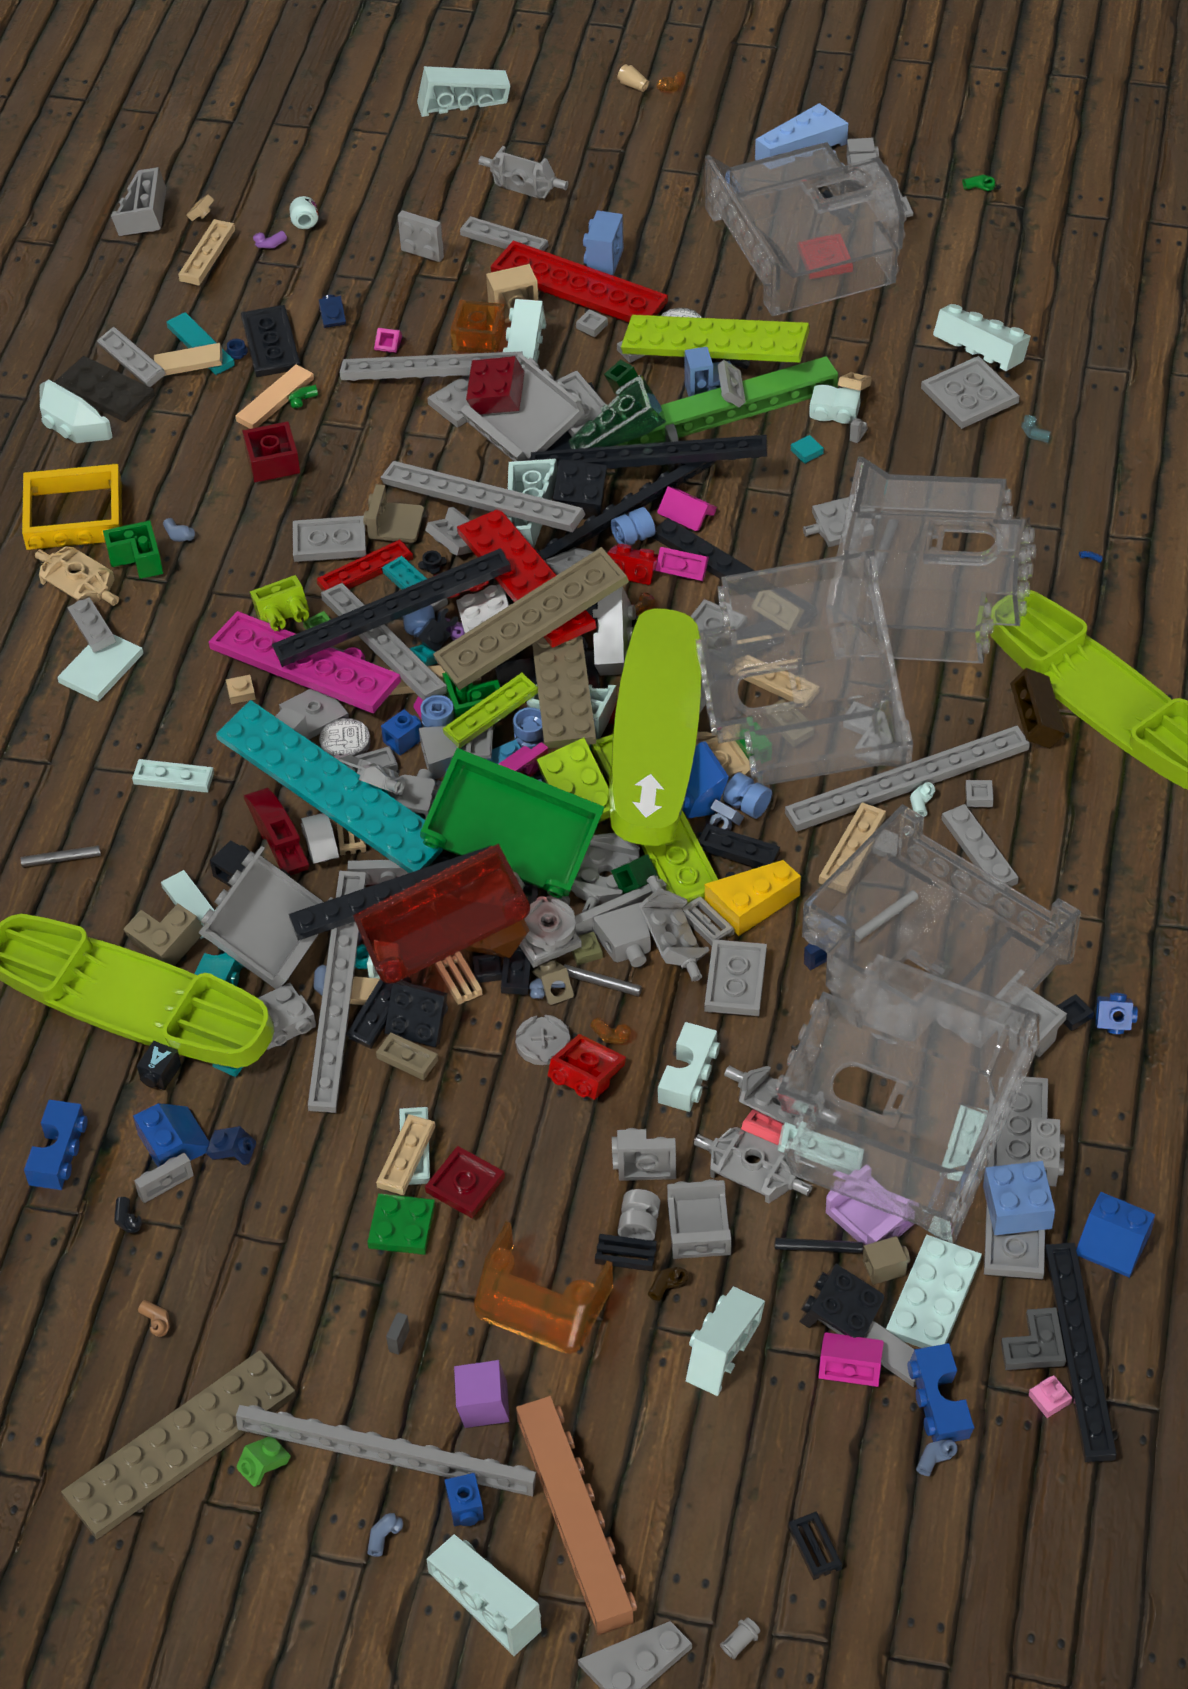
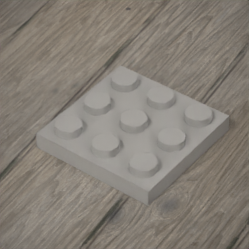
M979 356L932 376L921 383V389L961 429L1019 403V395Z

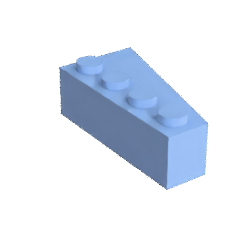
M819 103L758 137L755 142V160L771 170L794 162V158H807L812 156V152L821 149L825 152L831 150V146L836 144L840 146L846 145L848 123Z

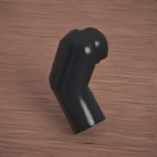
M118 1197L115 1204V1224L127 1233L138 1232L142 1225V1218L139 1215L136 1218L135 1214L129 1213V1198Z

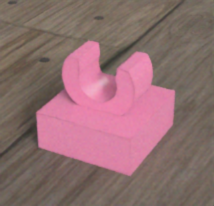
M1054 1375L1040 1382V1384L1029 1391V1397L1047 1418L1072 1402V1396Z

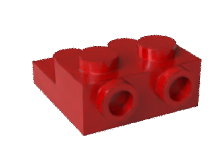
M578 1034L551 1058L547 1076L557 1085H566L574 1089L580 1097L587 1096L595 1100L609 1087L611 1077L624 1067L626 1056Z

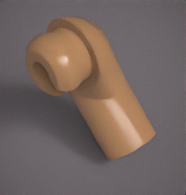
M143 1300L138 1308V1313L151 1319V1333L158 1337L166 1335L170 1329L168 1311L147 1300Z

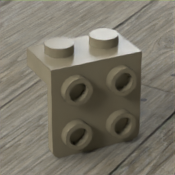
M376 484L373 494L369 495V510L364 512L363 523L368 528L369 539L389 541L401 539L402 542H415L422 522L424 507L421 505L387 502L385 485Z

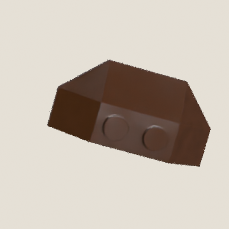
M436 898L434 901L438 919L447 940L451 944L470 952L510 958L530 931L519 910Z

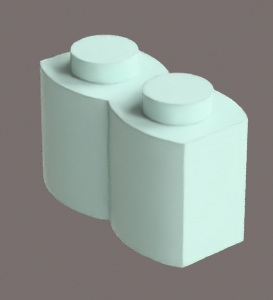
M829 385L814 386L810 401V418L819 421L834 420L839 423L851 424L858 415L860 391L846 387L837 389Z

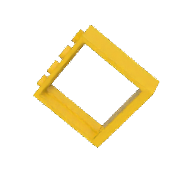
M118 464L23 473L22 534L26 550L105 543L103 530L122 527V480ZM111 488V520L32 527V496Z

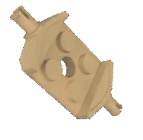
M65 546L51 555L41 549L35 553V558L43 562L39 572L41 584L44 585L46 582H49L77 601L90 597L93 603L105 600L115 606L119 602V597L109 592L115 580L113 571L74 547Z

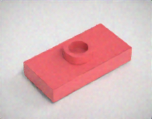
M752 1109L743 1121L741 1130L778 1145L784 1123Z

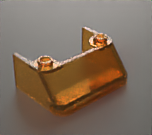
M506 1221L485 1258L474 1299L476 1316L485 1322L562 1353L571 1354L577 1352L585 1342L613 1288L612 1262L606 1261L595 1284L585 1280H575L566 1287L562 1295L511 1274L515 1266L514 1256L511 1253L513 1238L511 1223Z

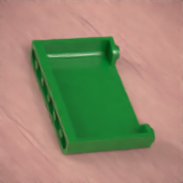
M456 748L420 831V837L424 840L423 843L430 848L438 849L439 847L459 856L492 846L500 863L501 870L516 872L522 881L547 890L550 896L561 899L562 896H569L605 807Z

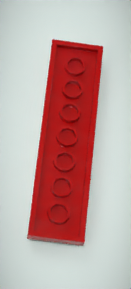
M514 240L491 265L492 273L530 264L537 279L538 290L626 322H630L632 315L657 316L668 303V295Z
M496 509L457 526L458 535L477 558L497 549H502L512 571L495 577V579L514 602L557 576L502 511ZM584 610L545 635L544 639L553 648L596 629V622Z

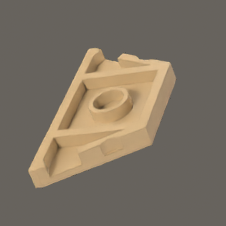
M697 732L696 745L706 741L729 776L727 784L738 772L748 777L752 775V764L730 732ZM722 794V797H721V799H720V802H722V803L724 804L725 802H724V800H723V794Z

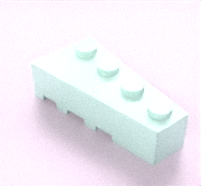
M556 459L509 462L508 490L552 500L558 471ZM507 516L534 548L542 524Z

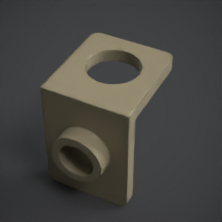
M548 961L541 964L540 967L532 969V973L542 981L548 1004L552 1005L574 997L566 967L557 961ZM555 981H562L565 984V990L559 996H554L551 993V985Z

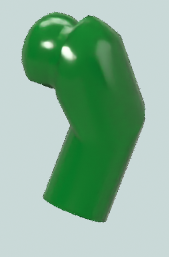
M983 174L962 180L965 190L978 188L990 191L994 189L996 183L993 177Z
M316 385L302 387L291 393L288 397L291 407H302V399L318 396Z

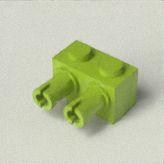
M296 575L250 591L259 620L269 623L274 631H279L277 626L283 629L286 625L285 619L293 617L299 623L302 622L301 618L304 621L309 618V607L304 590Z

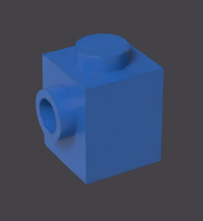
M402 710L381 725L383 742L390 746L399 756L420 742L419 728H422L421 721L415 715L412 716L406 710Z
M475 1473L445 1479L446 1493L454 1526H471L480 1520H484L483 1506Z

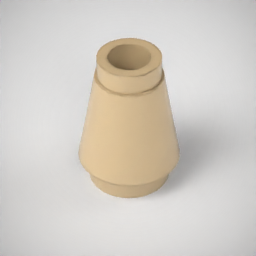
M625 64L618 72L617 78L623 85L642 92L649 86V80L632 65L628 66Z

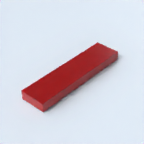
M399 539L316 578L317 585L322 591L340 583L351 589L383 574L382 567L400 556H403L407 561L413 560V554Z

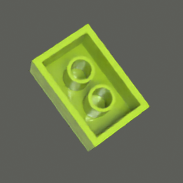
M581 738L537 759L538 767L547 784L604 806L605 808L599 822L610 818L609 787L585 738Z

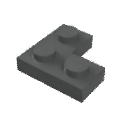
M1057 1308L1028 1309L1026 1311V1320L1029 1336L1001 1339L1005 1370L1065 1366L1066 1357Z

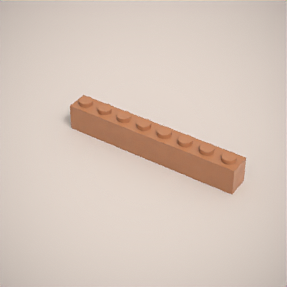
M551 1396L517 1406V1422L597 1635L633 1624V1611L637 1610L636 1602L632 1592L626 1593L623 1583L626 1582V1577L621 1564L615 1565L612 1556L616 1555L612 1539L611 1537L605 1538L602 1529L605 1528L604 1519L601 1511H595L592 1502L595 1501V1497L590 1483L584 1484L582 1475H585L581 1459L580 1457L574 1458L571 1449H574L575 1446L570 1431L564 1432L562 1423H565L561 1407L559 1405L554 1406Z

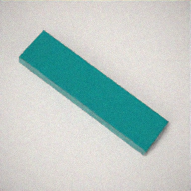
M186 312L166 321L167 328L188 348L216 344ZM222 349V365L209 367V369L217 375L235 366L234 359Z

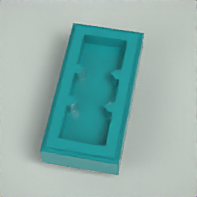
M403 556L382 567L383 574L401 590L427 579Z

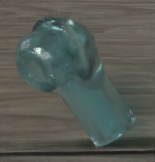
M1026 415L1021 427L1027 437L1048 443L1051 431L1037 428L1035 425L1036 417Z

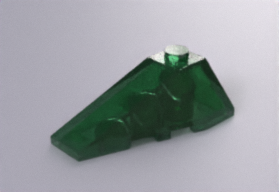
M641 375L620 387L616 391L617 396L609 405L605 403L600 408L602 412L594 420H588L569 440L571 449L616 446L646 435L666 422L661 405Z

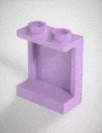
M868 1165L860 1171L855 1170L843 1185L834 1187L826 1197V1214L856 1241L863 1242V1247L874 1242L901 1236L916 1223L917 1207L910 1201L902 1205L871 1177L872 1169Z

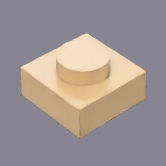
M207 194L196 202L186 216L191 221H194L199 216L204 218L210 212L209 206L214 199Z
M250 675L226 679L231 704L256 699Z

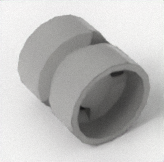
M642 1189L630 1190L624 1194L621 1208L622 1215L620 1216L618 1226L619 1236L653 1241L657 1227L656 1219L658 1218L660 1199L656 1194Z

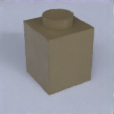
M895 1236L864 1245L863 1263L874 1285L905 1276L907 1263H910V1256L906 1246H901L898 1237Z

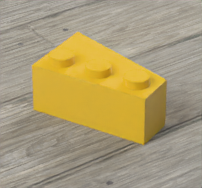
M784 860L706 883L705 901L740 936L799 897L801 876Z

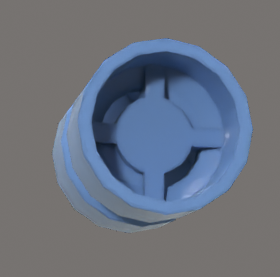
M644 507L629 512L628 516L624 514L611 520L612 533L618 544L633 545L638 539L642 541L655 535L653 519Z
M432 695L422 702L420 706L422 727L447 726L454 721L453 703L446 696Z
M533 707L519 710L513 718L514 737L521 748L527 746L532 749L541 742L544 744L540 710Z
M738 772L730 779L723 794L724 802L734 808L741 807L743 813L754 819L759 818L765 812L772 798V790L758 782L754 784L752 778L741 772Z

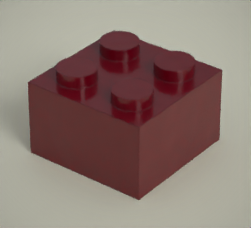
M516 356L472 360L466 400L470 407L479 415L519 411L525 371Z
M288 421L242 430L245 451L254 483L300 473L298 453Z

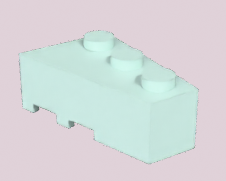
M515 299L514 308L511 307L509 313V321H512L511 328L507 327L506 330L508 347H504L503 352L523 351L524 357L527 359L531 357L537 363L539 343L543 341L541 330L546 328L543 302Z

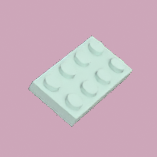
M926 1234L886 1330L903 1342L920 1348L946 1344L980 1264L982 1254Z

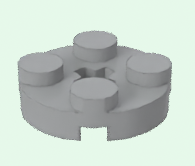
M543 899L531 903L523 912V918L530 930L525 938L534 946L543 948L547 952H553L558 947L567 944L575 934L576 921L574 912L569 905L560 900L551 899V902H543ZM554 921V926L546 927L543 922L549 923Z

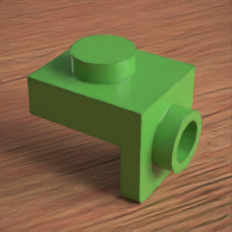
M266 1437L244 1447L237 1464V1469L255 1487L260 1485L264 1473L286 1465L291 1455L275 1438Z

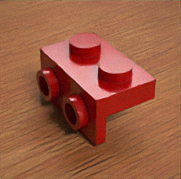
M617 544V546L615 545L607 552L625 573L628 581L647 585L652 583L653 571L656 569L659 554H654V551L651 549H631V546L627 544Z

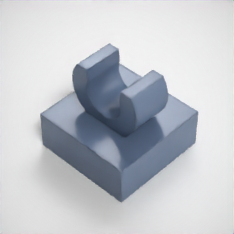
M716 799L711 806V809L717 813L710 819V824L713 826H717L720 820H724L722 829L730 831L732 827L731 822L740 825L744 818L739 812Z

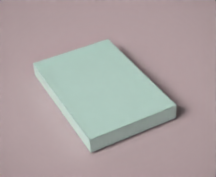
M114 635L116 643L95 653L88 645L57 677L58 682L99 701L144 654L143 648Z

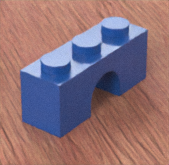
M48 1100L41 1120V1126L45 1138L57 1141L49 1147L32 1146L24 1168L30 1186L62 1190L64 1181L69 1179L72 1168L71 1161L73 1156L78 1154L79 1138L81 1132H85L88 1122L87 1116H84L81 1104Z
M949 1343L915 1349L910 1361L907 1363L910 1378L915 1379L918 1388L916 1389L917 1404L920 1408L923 1407L925 1412L924 1428L926 1434L932 1437L933 1442L940 1440H952L955 1442L969 1439L974 1430V1425L966 1399L950 1401L945 1399L938 1390V1386L952 1383L957 1373Z

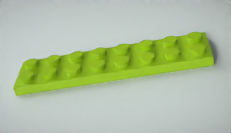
M632 315L621 350L622 354L685 357V350L708 347L711 358L800 363L810 327L809 323Z
M613 734L597 739L596 744H591V749L608 782L612 764ZM683 811L674 837L670 841L658 846L641 845L645 855L649 854L658 874V879H663L665 882L666 891L687 899L688 903L698 897L704 899L705 884L718 880Z

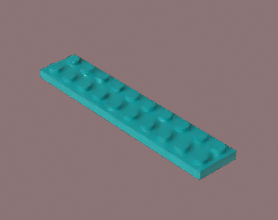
M252 700L216 733L217 740L408 873L428 867L444 850L439 847L438 849H433L423 843L424 840L420 837V831L425 822L423 818L378 787L359 780L360 775L356 774L355 771Z

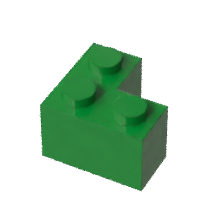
M150 520L103 530L111 567L135 562L139 579L163 574L160 555Z
M442 673L443 682L447 688L445 696L453 703L454 720L501 688L498 680L477 685L470 683L459 690L448 675Z

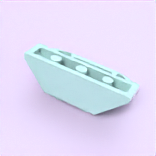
M51 380L40 384V411L42 422L47 428L55 430L64 438H68L75 443L103 441L112 438L109 420L104 416L101 417L96 409L85 400Z

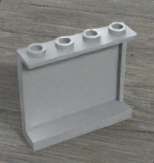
M520 353L518 357L523 363L521 366L525 374L519 411L479 415L468 404L461 408L460 411L473 428L512 461H530L531 452L546 451L585 412L581 406L583 402L574 392L570 394L561 381L556 383L553 376L546 369L540 370L535 360L531 357L527 359Z
M261 846L256 853L250 851L241 863L245 866L243 871L237 870L228 883L232 885L228 892L223 889L214 901L218 904L214 911L209 909L200 922L204 926L199 931V934L277 989L287 981L317 937V935L298 941L290 922L289 914L322 903L323 901L260 856L265 849Z

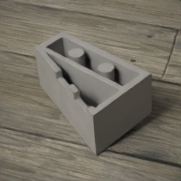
M157 167L138 170L127 188L128 194L125 198H121L119 209L113 211L111 215L119 236L148 231L153 232L161 229L166 185L160 169Z
M623 586L598 602V609H593V618H597V632L594 633V665L600 676L622 674L634 630L632 620L636 618L635 605H631Z

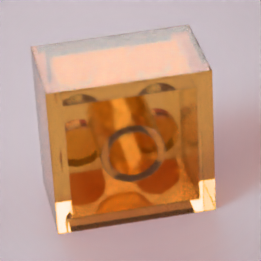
M460 300L450 329L452 351L497 353L506 325L504 304Z

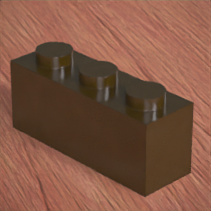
M1025 668L1010 683L1024 735L1027 741L1050 749L1066 734L1050 677Z

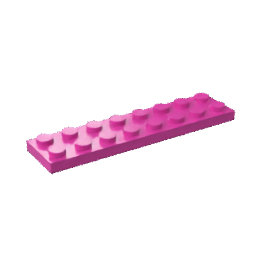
M239 611L209 641L210 649L371 713H374L401 682L400 674L331 647L282 667L272 644L293 636L295 633L278 627L279 631H274L269 623Z

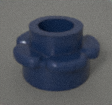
M232 339L227 343V350L225 352L233 359L239 360L248 353V348L243 340Z

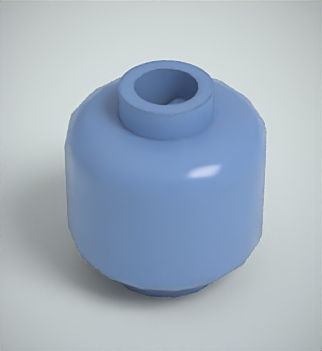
M432 605L403 616L404 629L408 634L416 637L429 619H435Z

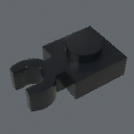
M448 608L439 611L437 621L434 618L429 619L415 637L425 647L435 652L442 647L451 635L446 629L454 626L458 621L456 616L452 617L449 622L445 619V614L449 611Z

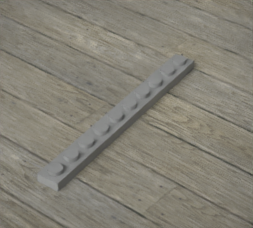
M393 461L380 477L386 485L488 511L497 509L507 516L570 532L576 529L585 516L583 508L396 461Z
M1017 725L785 807V814L797 832L857 811L862 802L874 805L916 790L925 782L933 784L1029 750L1030 743Z
M339 871L336 898L364 889L366 873ZM361 920L331 929L308 1111L336 1113Z
M239 1405L236 1413L238 1430L449 1478L475 1473L477 1484L532 1497L535 1490L536 1472L531 1471L525 1466L516 1465L512 1467L503 1465L494 1459L481 1460L473 1458L464 1452L450 1453L442 1451L433 1445L419 1446L412 1444L406 1439L398 1438L393 1440L384 1438L375 1432L362 1433L353 1431L350 1427L344 1425L335 1427L323 1424L320 1420L313 1418L307 1420L296 1418L287 1412L274 1413L265 1411L256 1405L248 1407Z

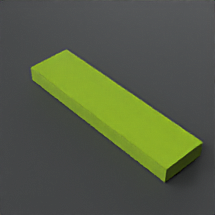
M520 673L445 726L443 734L460 749L538 694V687L523 673Z

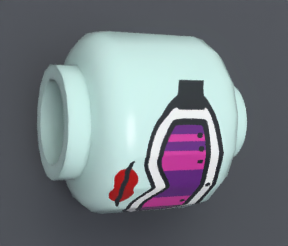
M306 196L298 197L292 201L289 210L293 225L299 229L313 227L318 221V209L315 201Z

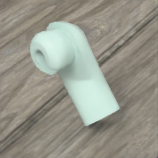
M925 782L919 786L910 796L916 818L920 819L927 815L925 804L935 793V787L930 782Z

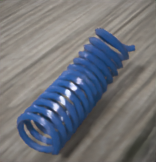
M1087 551L1079 552L1080 558L1088 557L1100 563L1102 562L1103 557L1091 551H1088V553Z

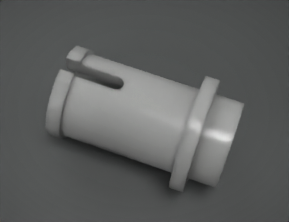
M746 1618L744 1621L740 1620L738 1622L739 1626L724 1642L720 1643L722 1650L732 1659H735L752 1640L756 1641L758 1639V1634L761 1631L750 1618Z

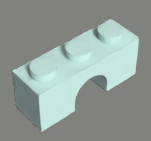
M685 1022L676 1043V1059L687 1062L690 1065L684 1068H675L667 1065L658 1086V1103L690 1112L693 1103L699 1102L702 1094V1081L708 1080L711 1072L710 1062L712 1058H717L720 1050L716 1030Z

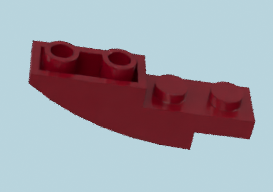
M265 788L244 795V800L263 840H267L279 868L288 872L289 875L308 870L309 863L299 844L300 837L274 793L269 788Z

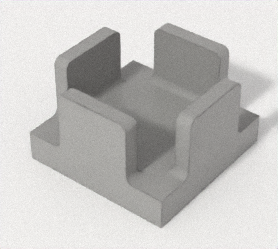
M1022 984L988 1018V1025L999 1033L997 1044L1019 1059L1023 1055L1024 1049L1032 1055L1035 1052V1055L1040 1057L1056 1041L1057 1030L1066 1020L1067 1013Z

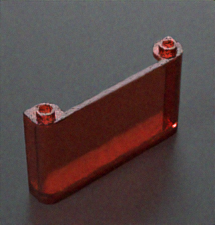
M498 843L353 915L380 979L385 983H396L523 920L530 912V904Z

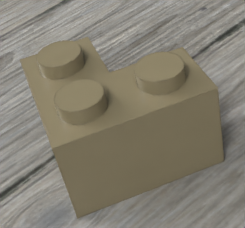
M177 903L161 922L140 910L123 930L132 944L147 955L175 966L202 936L199 934V931L203 926L196 915Z

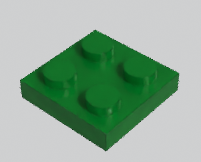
M378 1193L367 1242L368 1249L425 1255L435 1210V1200Z

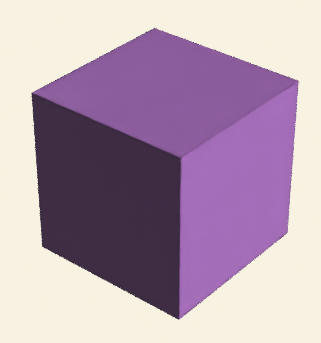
M499 1360L454 1366L456 1408L464 1427L469 1428L509 1422L507 1380Z

